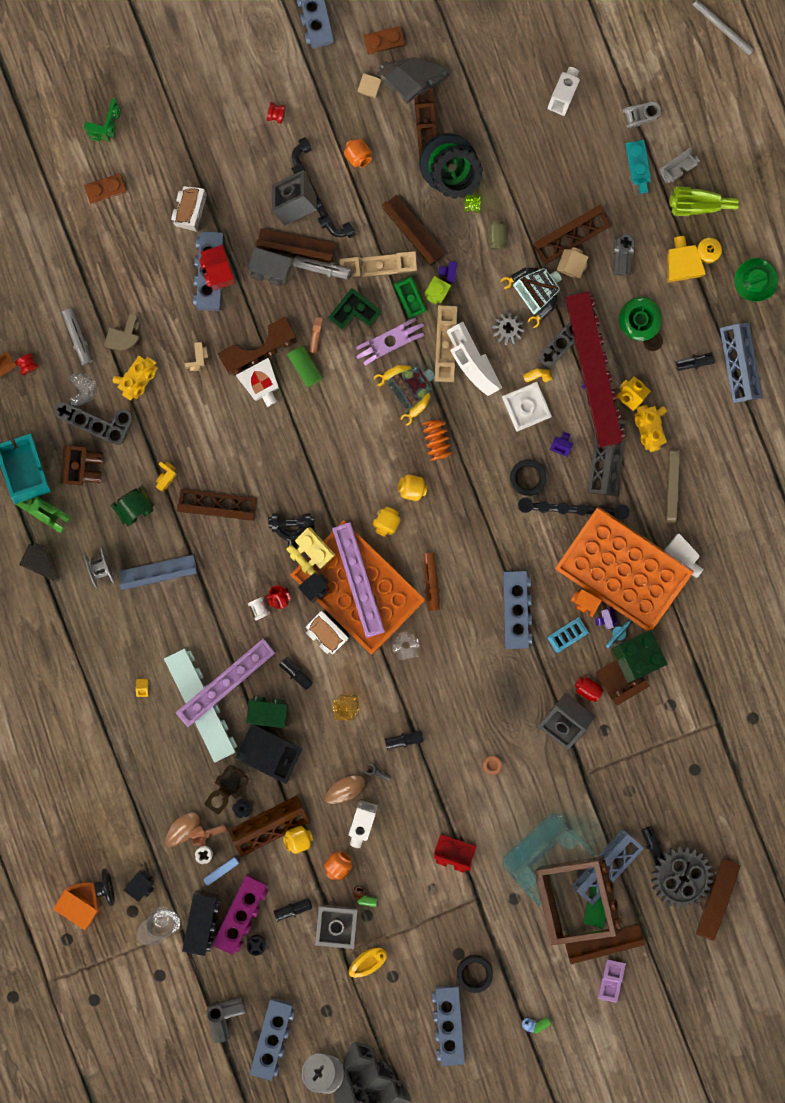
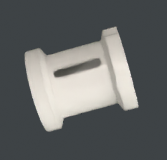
M264 597L247 603L254 612L255 621L271 614L270 611H267L263 602Z
M209 846L199 847L195 852L196 861L200 864L209 863L213 857L212 849ZM206 850L209 858L201 859L200 851L204 852Z

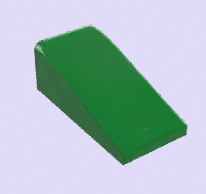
M410 275L393 282L409 319L427 311Z

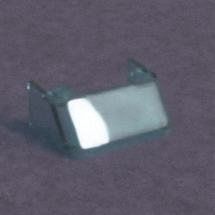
M556 813L549 814L502 860L505 870L538 907L542 905L541 902L529 890L536 882V876L530 867L557 842L566 849H572L581 843L592 856L596 855L569 824Z

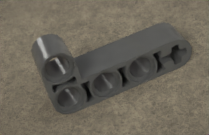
M564 300L563 305L565 310L568 312L566 301ZM570 322L541 352L539 362L543 367H552L575 342L574 336L569 332ZM557 340H564L566 347L564 349L557 348ZM553 349L556 353L551 357L552 362H544V354L548 356Z
M64 402L57 404L54 409L56 417L114 445H120L124 442L134 420L133 415L125 409L117 411L111 424ZM66 407V410L73 414L72 417L66 414H63V416H61L62 413L59 412L60 409H64ZM126 413L129 416V420L127 423L122 424L119 421V417L121 414ZM79 415H85L86 422L82 425H78L76 421ZM96 423L103 424L102 432L96 433L94 431ZM114 431L121 433L118 441L111 439V434Z

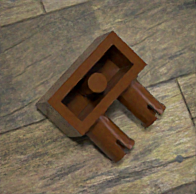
M64 445L60 483L83 486V482L100 484L101 479L95 478V476L101 477V471H88L84 468L85 463L102 465L103 459H97V457L103 458V452H91L86 450L87 447Z

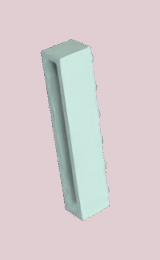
M185 648L164 658L185 703L206 687L201 680L204 676L200 668L196 669L193 664L195 658L191 650L187 652ZM217 703L195 721L214 763L235 753V748L238 747L234 738H229L227 730L229 728L226 721H221L218 715L221 711Z

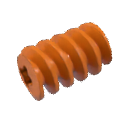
M434 420L422 423L423 426H428L423 430V433L429 434L425 437V440L431 441L426 447L433 449L428 452V455L434 456L429 461L444 459L452 454L451 451H446L447 448L451 447V444L445 443L449 437L443 436L448 431L441 428L446 424L444 421Z

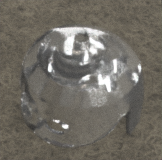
M76 373L69 376L71 384L79 391V394L70 397V404L72 406L85 405L95 398L97 387L90 375Z

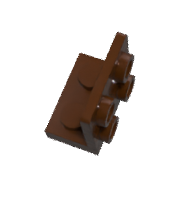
M617 660L596 672L615 706L620 705L649 687L648 682L643 677L627 683Z

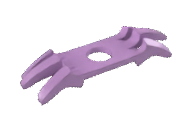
M413 318L357 346L356 349L360 350L372 345V347L357 355V359L375 352L376 355L363 362L366 366L383 355L424 337L423 333L408 337V335L424 327L423 323L405 330V327L417 321L416 318ZM387 336H393L396 339L394 346L388 347L385 344L384 340Z

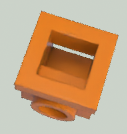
M580 589L579 592L575 591L570 601L577 604L576 609L583 613L589 611L588 616L593 617L602 600Z

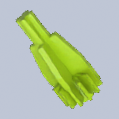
M674 187V192L672 191L669 200L672 213L676 216L713 213L721 209L737 210L739 207V199L721 198V194L702 189H691V187Z

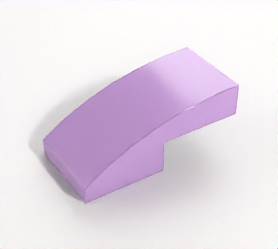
M606 960L598 999L614 1003L618 1002L625 963Z

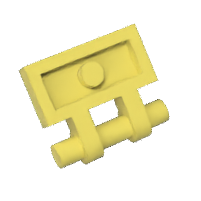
M308 527L295 540L300 546L297 550L293 545L286 549L291 554L290 557L293 561L296 560L301 565L302 571L310 576L316 572L313 568L315 565L322 569L335 556L332 550L311 527ZM304 552L311 558L309 562L302 556Z

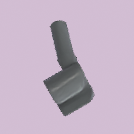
M368 764L374 769L372 773L364 770L367 775L375 774L388 781L391 779V776L377 770L374 764Z

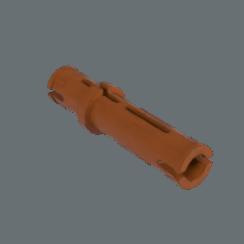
M424 553L425 594H427L428 611L440 610V589H438L435 553Z

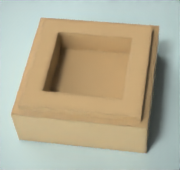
M363 73L357 92L376 98L382 79Z

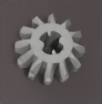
M509 312L507 319L503 313L500 315L502 321L495 318L494 321L498 325H492V329L498 330L493 333L494 337L500 335L497 342L500 343L504 338V345H508L509 339L512 344L516 343L514 337L521 340L522 337L518 333H524V329L518 328L523 325V321L516 323L519 318L518 315L511 319L512 313ZM506 324H509L510 328L513 329V332L510 331V333L507 334L506 330L503 329V326L506 327Z

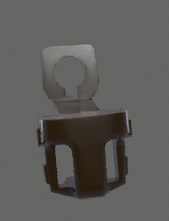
M227 766L221 776L219 775L215 781V784L220 788L210 794L205 802V806L214 813L220 814L227 806L230 795L237 799L243 793L241 791L246 787L249 780L246 773L236 766ZM230 768H233L234 772L229 779H223ZM242 777H245V782L238 790L236 788L237 783ZM221 794L223 796L222 806L219 808L213 807L211 803L212 798Z

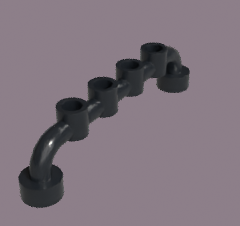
M306 137L298 140L300 144L292 151L291 159L294 167L291 169L294 174L305 170L299 159V154L302 151L305 154L312 151ZM311 182L317 196L316 211L321 216L318 218L322 229L326 227L329 233L335 237L348 236V238L355 236V231L350 222L343 224L344 229L341 230L334 227Z
M527 497L520 499L518 502V509L522 513L536 510L541 513L551 511L562 515L577 513L579 516H584L586 514H593L597 508L588 507L585 504L574 506L567 505L566 503L549 504L546 501L533 503ZM624 504L617 505L615 508L599 506L619 520L626 519L630 513L629 508Z

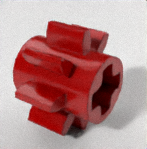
M279 585L273 586L269 590V594L266 595L271 608L275 606L277 609H283L288 605V600H291L287 587L282 588Z

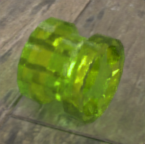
M481 194L475 196L466 195L464 212L474 211L475 213H480Z

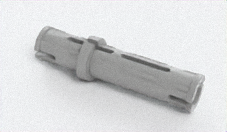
M296 255L293 264L295 268L326 274L330 278L334 276L349 280L352 272L351 268L337 266L333 262L329 264Z
M73 308L62 311L61 314L74 344L73 349L78 354L81 366L92 363L93 360L87 348L88 343L83 338Z

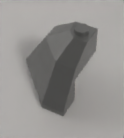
M415 57L391 63L386 61L378 68L380 70L378 77L382 79L391 93L397 91L407 104L417 95H423L432 86L435 85L437 87L451 75L449 68Z
M359 1042L352 1043L343 1063L344 1080L335 1091L334 1099L336 1103H409L411 1099L406 1084L401 1079L399 1081L396 1080L391 1074L392 1069L383 1060L379 1061L373 1055L374 1050L369 1045Z

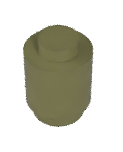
M492 221V225H488V244H490V249H505L507 244V225L503 224V221Z

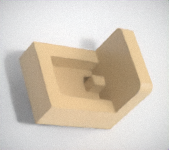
M202 342L194 343L196 362L185 363L186 369L190 368V371H200L201 367H205V358H208L207 346L203 347Z

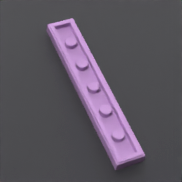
M349 522L332 528L365 636L369 638L384 633L385 630L352 524Z
M263 638L175 713L189 727L275 654L274 650Z

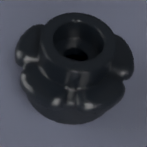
M239 799L236 801V804H233L232 810L235 812L236 817H247L251 813V804L248 801Z

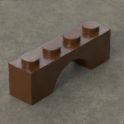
M283 317L268 325L267 340L260 348L246 351L238 348L236 345H232L217 354L228 374L236 376L243 372V368L250 364L252 367L261 362L260 358L266 355L271 357L276 354V349L282 346L284 348L294 344L293 340L296 339V336L286 318Z

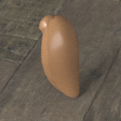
M353 775L339 780L328 790L325 795V801L333 804L353 799L364 788V778Z
M190 812L177 819L166 835V846L174 847L191 838L190 833L200 824L199 814Z

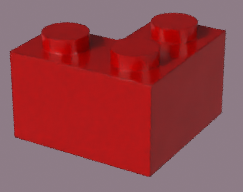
M223 245L200 252L202 257L198 259L202 269H206L207 273L203 275L208 287L212 286L215 291L236 284Z

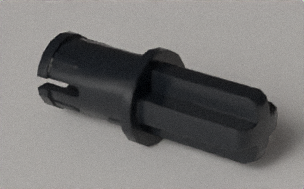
M712 352L702 355L693 354L690 358L675 361L676 369L678 371L690 368L698 369V367L714 364V356Z
M288 657L279 664L291 676L290 679L293 678L304 690L309 689L313 684V681L301 671L302 668H298Z
M420 731L405 735L401 733L400 736L385 738L387 750L403 746L406 748L408 745L424 741L423 734Z
M648 826L646 830L642 829L641 832L647 843L646 848L649 849L654 863L659 864L660 862L657 858H664L660 847L661 842L657 840L653 826Z
M305 899L294 904L289 903L288 906L273 910L276 921L279 922L292 916L295 918L297 914L311 910L312 904L309 899Z

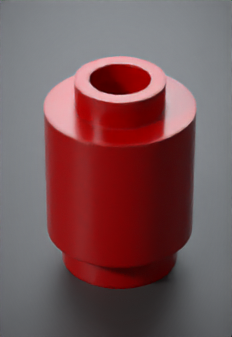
M587 676L579 677L574 685L576 687L575 692L590 702L594 701L596 703L604 691L601 685Z

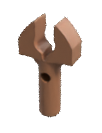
M316 316L314 320L309 349L311 353L317 352L323 322L322 317Z
M220 825L209 830H203L201 826L196 827L190 833L191 841L195 846L206 845L207 838L226 832V826Z

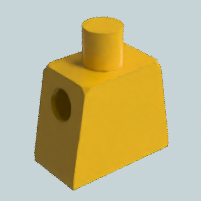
M685 236L675 237V248L669 249L667 252V282L704 277L705 270L698 255L696 245L687 246Z

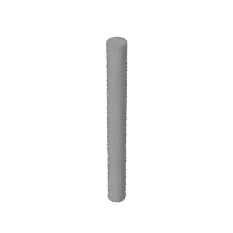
M699 0L692 4L748 55L754 51L750 45Z

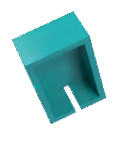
M31 433L14 439L18 446L17 449L14 448L11 440L0 443V466L14 504L51 492Z

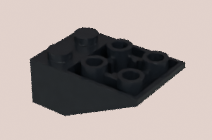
M251 724L235 758L287 784L303 747Z

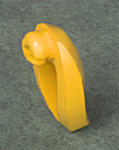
M382 948L366 950L351 964L348 971L349 975L357 978L375 972L384 964L387 959V952Z

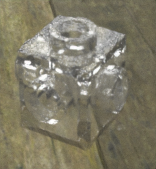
M409 631L398 633V637H395V641L392 642L393 653H398L399 660L418 657L416 650L420 649L418 637L414 638V634L410 635ZM403 642L410 644L408 649L402 647Z

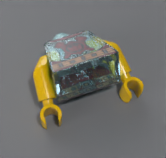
M397 365L384 372V375H375L374 380L382 377V383L377 386H383L387 383L404 410L410 412L409 414H403L400 419L402 420L404 416H408L410 422L406 425H409L412 422V418L417 417L427 407L430 399L429 391L432 389V385L429 382L435 378V375L430 369L422 372L418 366L412 368L409 365Z

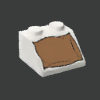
M183 186V190H179L176 200L179 202L178 208L173 210L171 220H174L175 226L197 232L207 197L205 189Z
M323 611L306 626L308 629L307 635L313 641L317 638L322 643L319 647L326 654L330 652L333 655L349 639Z

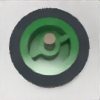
M444 133L431 138L424 145L420 153L419 167L425 181L435 190L437 188L433 184L430 175L431 163L434 162V157L438 156L442 149L446 150L448 146L456 147V145H461L464 148H469L476 154L472 145L457 134ZM463 157L450 159L444 164L441 171L444 183L452 187L465 184L472 175L471 164Z

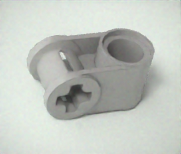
M656 102L634 105L622 110L627 118V129L654 122L659 118L661 112L660 106ZM648 108H654L656 109L657 114L655 116H649L646 110Z

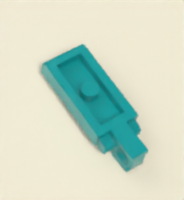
M639 140L625 143L631 182L633 181V185H638L639 195L646 194L648 192L647 183L651 182L645 141Z

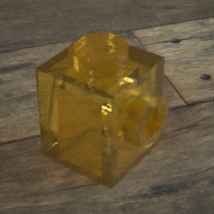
M339 695L333 701L334 720L353 721L359 714L358 695Z

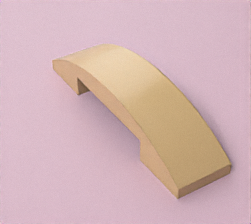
M416 251L363 258L340 259V266L352 269L350 278L417 271Z
M438 305L435 382H454L455 358L450 350L455 347L447 330L457 325V306Z

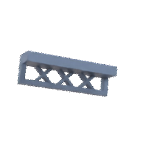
M740 323L720 328L733 403L761 399L762 393L750 324ZM729 330L734 331L732 342L728 339L727 331ZM733 348L738 354L736 360L731 358ZM736 367L741 371L739 379L734 375ZM740 386L744 389L745 397L738 398L737 390Z
M190 555L119 571L121 590L198 574L195 557Z
M622 829L598 857H605L606 864L609 866V878L614 882L644 848ZM632 842L637 848L632 853L625 854V847ZM615 858H622V865L619 868L612 867V862ZM587 868L574 882L572 887L593 905L601 897L595 868ZM596 886V894L592 898L588 897L585 894L587 889Z

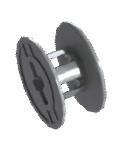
M103 547L100 548L102 557L90 561L87 554L84 553L85 563L96 589H98L97 579L109 575L112 583H115L114 575Z
M314 1054L305 1061L301 1076L307 1089L312 1092L330 1094L341 1086L344 1080V1068L340 1060L332 1055Z

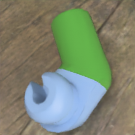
M547 1017L540 1021L525 1018L522 1021L523 1028L535 1034L551 1025Z

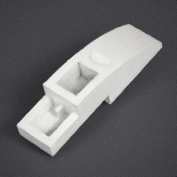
M464 322L447 330L455 347L450 351L460 368L473 384L487 396L502 389L486 354L480 356Z

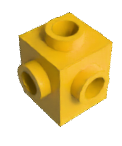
M633 376L630 381L625 380L618 387L621 391L616 397L634 411L651 390Z

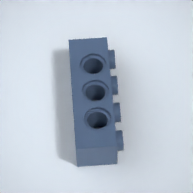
M297 0L298 7H302L304 13L300 14L302 26L306 25L308 31L304 33L306 43L311 44L312 49L334 44L325 1ZM310 4H315L318 8L316 11L310 12L307 10V7ZM318 22L322 27L316 31L311 28L312 24Z
M200 232V237H196V248H199V256H195V267H198V275H194V286H197V294L193 296V305H197V310L221 311L222 288L213 290L210 295L202 293L203 288L208 285L203 275L204 269H202L198 258L202 257L200 252L205 251L207 248L224 245L223 233Z
M527 571L503 572L505 649L529 648V644H532V633H528V625H532V616L528 614V606H531V594H527V587L531 586L530 575H527ZM515 585L522 588V594L518 597L512 594V588ZM517 604L523 608V612L519 616L514 615L512 612L513 606ZM515 624L523 626L522 634L516 635L513 632Z
M458 985L435 986V991L432 992V1002L437 1004V1011H433L434 1023L438 1022L439 1029L435 1030L436 1042H440V1049H436L437 1061H441L442 1066L463 1065L465 1062ZM445 1001L452 1004L451 1009L448 1011H444L441 1008V1004ZM451 1021L454 1025L452 1029L445 1030L442 1027L443 1023ZM447 1040L454 1041L455 1046L452 1049L444 1047V1043Z
M270 998L249 1075L272 1081L273 1076L277 1077L280 1065L276 1063L278 1057L282 1058L285 1049L281 1045L283 1038L287 1039L290 1028L287 1027L288 1020L292 1021L295 1009H292L293 1003ZM280 1016L283 1018L284 1023L282 1025H275L273 1018ZM276 1035L279 1041L276 1044H271L268 1041V1037ZM267 1053L271 1054L273 1061L267 1063L263 1060L262 1056Z

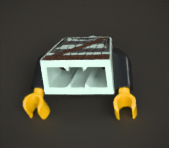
M522 268L512 274L511 278H502L501 283L506 280L509 281V285L504 287L506 290L510 289L513 284L533 314L537 313L536 316L528 319V322L533 318L537 320V324L533 327L536 328L539 325V320L544 319L554 310L558 299L556 293L560 290L557 283L561 281V276L557 271L549 274L545 268L540 270L537 268Z

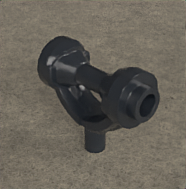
M272 513V517H268V529L272 528V532H276L278 536L288 540V547L293 545L296 548L295 540L308 527L315 528V517H311V513H305L297 519H286L278 513ZM297 526L299 528L291 532L287 531L284 527Z

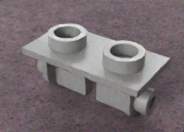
M689 148L661 167L659 171L665 183H673L683 175V171L688 172L695 166L697 167L700 160L697 156H694L692 149Z

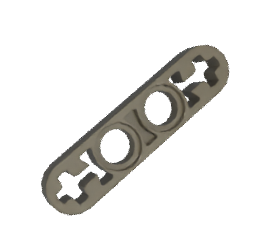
M669 449L665 518L667 524H676L679 449Z

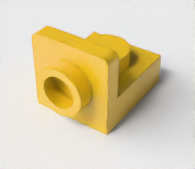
M160 462L158 464L167 471L166 474L162 473L156 480L158 484L155 487L162 492L166 490L177 476L174 472L176 468L168 462L165 464Z

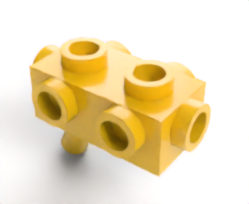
M138 355L124 377L114 376L113 383L119 384L118 388L123 391L121 395L130 401L133 398L137 400L144 393L148 382L155 377V372L158 369L155 366L157 362L148 356L144 359Z
M647 405L636 408L637 413L634 414L635 424L639 428L642 444L650 452L660 450L661 446L667 443L660 418L667 412L666 408L661 406L656 410L655 406L648 408Z

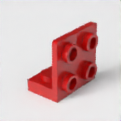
M440 834L433 853V859H436L435 861L439 865L447 867V864L454 866V870L465 873L466 870H471V862L477 846Z

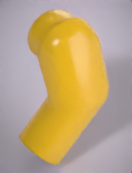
M536 368L523 374L526 383L542 377L543 382H548L553 378L551 371L543 368Z

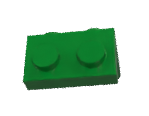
M116 98L111 100L104 126L85 121L83 129L90 140L109 142L111 137L114 138L116 132L115 120L119 119L121 115L120 104Z

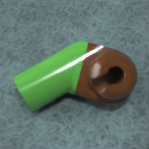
M360 885L354 887L352 895L359 905L376 907L377 898L368 897Z

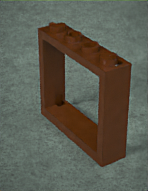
M604 856L545 865L534 870L551 946L613 937L622 931L620 924L622 920L618 917L617 912L618 902L614 899L613 895L614 885L609 878V866H607ZM594 867L609 929L563 935L549 874Z

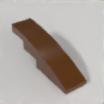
M433 86L423 95L419 94L414 98L419 157L424 145L431 138L437 136Z
M725 859L721 860L716 878L713 880L709 896L706 899L696 935L712 941L715 940L741 865Z

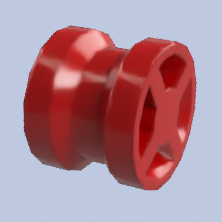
M270 102L266 120H274L282 124L286 105L278 106L274 102Z
M32 353L24 355L15 361L16 365L21 369V375H26L39 368L38 364L33 360L34 356Z

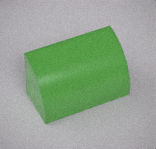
M304 346L298 347L287 354L307 389L324 379Z

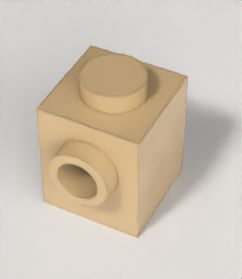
M572 247V250L564 249L556 271L571 278H581L582 273L587 268L588 256L583 255L582 250Z

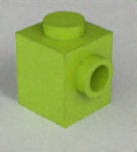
M434 276L425 291L426 299L435 305L437 303L442 304L451 285Z

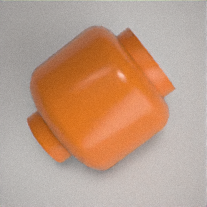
M351 139L346 143L344 156L352 166L362 168L369 164L372 159V150L364 140Z
M343 851L332 853L324 864L326 876L331 880H343L352 869L351 857Z

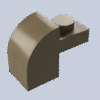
M129 313L124 332L109 328L104 347L119 352L133 349L140 341V337L134 335V332H138L140 326L138 316Z

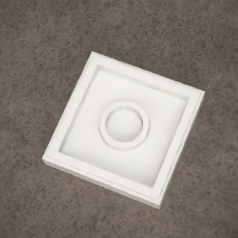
M538 382L502 396L516 432L552 417Z

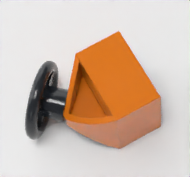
M104 868L102 870V882H80L65 889L53 910L86 930L102 907L99 897L105 896L109 906L115 904L113 884L108 869Z

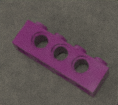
M246 874L212 946L231 955L235 951L239 953L243 941L240 940L243 934H248L252 926L249 921L252 916L256 918L260 909L257 905L260 899H265L269 891L266 889L267 883ZM247 893L254 894L255 901L253 903H248L245 900ZM240 910L245 911L247 918L239 920L236 913ZM236 928L239 934L235 938L230 937L228 930Z

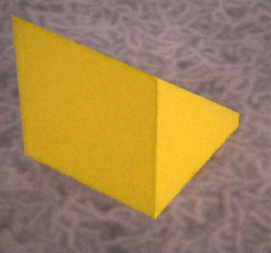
M136 679V697H148V679Z

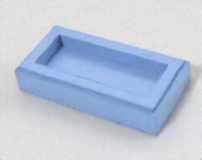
M234 856L207 875L203 881L207 886L238 865L240 861Z

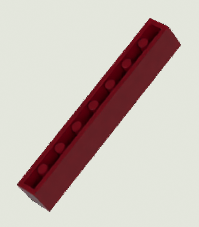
M589 292L566 296L565 301L598 448L621 444L625 434L623 427L619 428L618 420H621L619 409H615L614 401H617L615 390L610 388L609 382H612L611 372L606 370L605 364L608 363L606 352H602L601 348L604 341L602 333L598 334L597 326H600L598 315H594L592 308L595 307L594 297L590 296Z

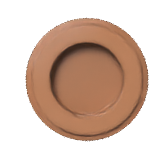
M488 756L483 761V769L487 774H498L502 769V762L497 756Z

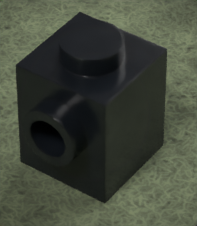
M316 572L298 586L312 603L317 599L322 600L326 597L330 589L327 585L329 583L328 579L322 573L318 575Z
M139 870L124 891L139 902L143 896L148 897L154 890L152 887L154 883L152 881L153 877L148 872H141Z

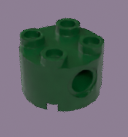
M143 485L139 486L140 491L135 488L117 499V505L115 502L110 504L119 516L121 523H126L127 527L137 521L136 517L141 514L145 517L154 511L153 506L155 504L149 498Z

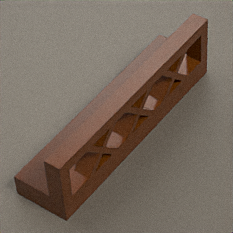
M397 195L382 204V209L429 266L445 255Z
M601 205L584 213L533 244L544 265L561 256L564 249L571 250L572 247H577L611 227L603 214L604 210ZM600 216L604 223V226L599 229L591 227L592 220ZM577 228L588 229L584 238L574 236ZM563 236L571 238L570 246L566 248L558 246L559 239ZM546 246L555 248L553 256L547 259L541 251Z
M262 228L256 243L257 248L294 256L298 255L329 263L333 260L336 245L331 242Z
M180 489L177 512L254 521L257 498ZM184 493L192 494L197 501L192 505L183 504ZM206 496H210L216 503L211 507H204L200 501ZM225 498L230 499L234 503V506L229 510L223 509L219 504ZM243 501H251V512H243L238 505Z
M294 796L228 830L233 844L241 857L284 836L286 831L298 826H304L310 821L298 797ZM302 815V819L293 821L295 817ZM285 825L283 829L275 830L277 826ZM268 834L267 837L258 839L260 835ZM246 842L250 843V845L244 849L240 847V845Z
M635 924L622 928V931L617 936L566 943L565 947L570 964H575L646 944L640 925Z

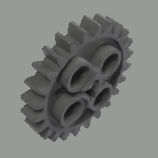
M677 846L676 851L670 848V854L663 852L664 858H657L660 862L659 865L653 864L657 870L651 871V874L656 876V878L651 879V882L656 884L652 887L653 890L658 891L656 896L662 897L661 901L664 903L668 901L670 907L675 903L677 909H679L681 904L685 909L688 903L694 906V900L701 903L700 896L707 897L704 891L711 890L707 884L713 883L708 878L713 875L711 871H708L712 867L710 864H706L708 859L706 857L702 858L703 854L700 851L696 854L695 848H692L689 852V847L687 846L684 847L683 851L680 846ZM681 861V866L674 869V863ZM698 868V873L695 876H691L692 869ZM680 875H681V876H684V875H685V878H684V879H683V878L679 879V876H680ZM673 878L672 885L666 886V881ZM689 885L690 891L684 894V887Z

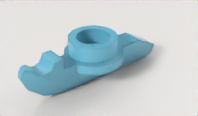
M631 620L625 622L622 627L619 626L613 629V637L606 644L607 648H610L616 640L620 641L626 637V629L630 626Z

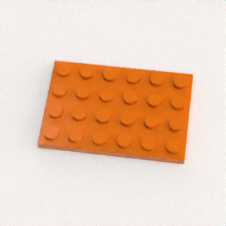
M597 506L555 567L564 576L646 631L654 629L694 572V570L599 506Z
M343 520L338 526L346 524V522ZM332 531L323 542L332 550L335 556L324 568L320 569L317 565L313 567L318 575L322 573L328 579L329 583L327 585L330 589L326 597L316 601L373 655L426 600L354 531L385 630L384 633L366 638ZM308 556L305 560L309 562L311 558ZM301 565L290 574L300 585L310 577L308 573L302 571Z

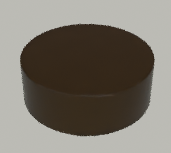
M657 333L653 338L643 341V344L648 351H657L661 348L663 339Z

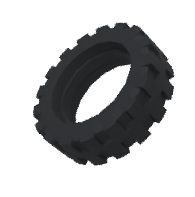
M456 145V147L448 146V149H442L439 152L440 154L434 157V162L431 163L430 175L432 182L437 190L446 197L449 196L453 199H457V197L465 198L466 195H471L474 193L473 190L480 186L479 182L483 178V167L479 158L469 148H464L461 145ZM463 157L470 162L472 167V175L469 180L458 187L445 184L441 177L444 164L452 158Z

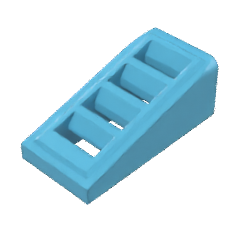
M578 617L546 638L555 652L559 653L589 634V632ZM574 624L578 625L582 632L581 634H578L573 626ZM569 627L571 628L572 632H573L574 635L576 636V637H574L573 639H572L571 635L569 634V632L567 631V629H568ZM564 632L569 641L565 642L560 633ZM555 636H558L563 644L562 646L558 645L554 638Z

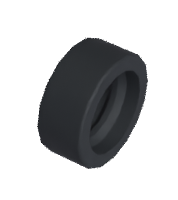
M526 459L518 462L513 467L510 473V482L512 488L517 493L523 496H532L543 489L547 475L544 467L539 462ZM526 466L535 468L539 473V482L531 489L521 487L517 481L519 470Z
M479 955L465 957L457 967V979L460 986L470 993L485 991L493 980L491 964ZM471 963H479L486 970V978L479 985H471L464 979L465 967Z

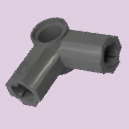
M623 234L622 237L614 238V275L630 276L631 257L635 245V240L631 238L630 234Z
M241 997L219 1003L213 1002L208 1005L206 1009L207 1018L214 1043H221L231 1039L226 1019L245 1014ZM214 1008L220 1010V1014L217 1017L210 1015V1011Z

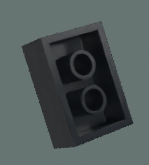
M201 891L194 892L182 952L205 956L207 952L211 951L214 938H210L211 932L214 933L217 919H214L215 913L218 914L221 904L217 894Z

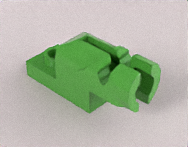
M39 496L15 504L59 533H62L65 527L58 524L57 519L61 518L67 523L71 519L70 516Z

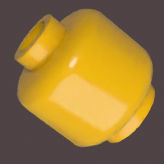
M705 238L698 244L697 252L701 261L711 264L720 258L722 246L718 240Z
M407 474L404 478L400 479L398 492L404 499L418 501L422 496L426 495L427 485H425L422 477Z
M389 507L379 509L372 522L376 528L375 532L384 537L387 534H394L401 522L398 516L399 513Z
M303 826L286 831L285 837H283L287 851H291L293 854L308 850L311 846L310 841H313L310 830L306 831Z

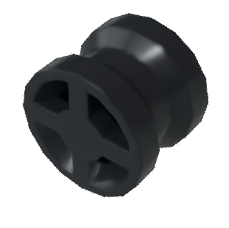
M259 935L250 937L246 945L247 951L253 956L261 955L266 948L265 939Z

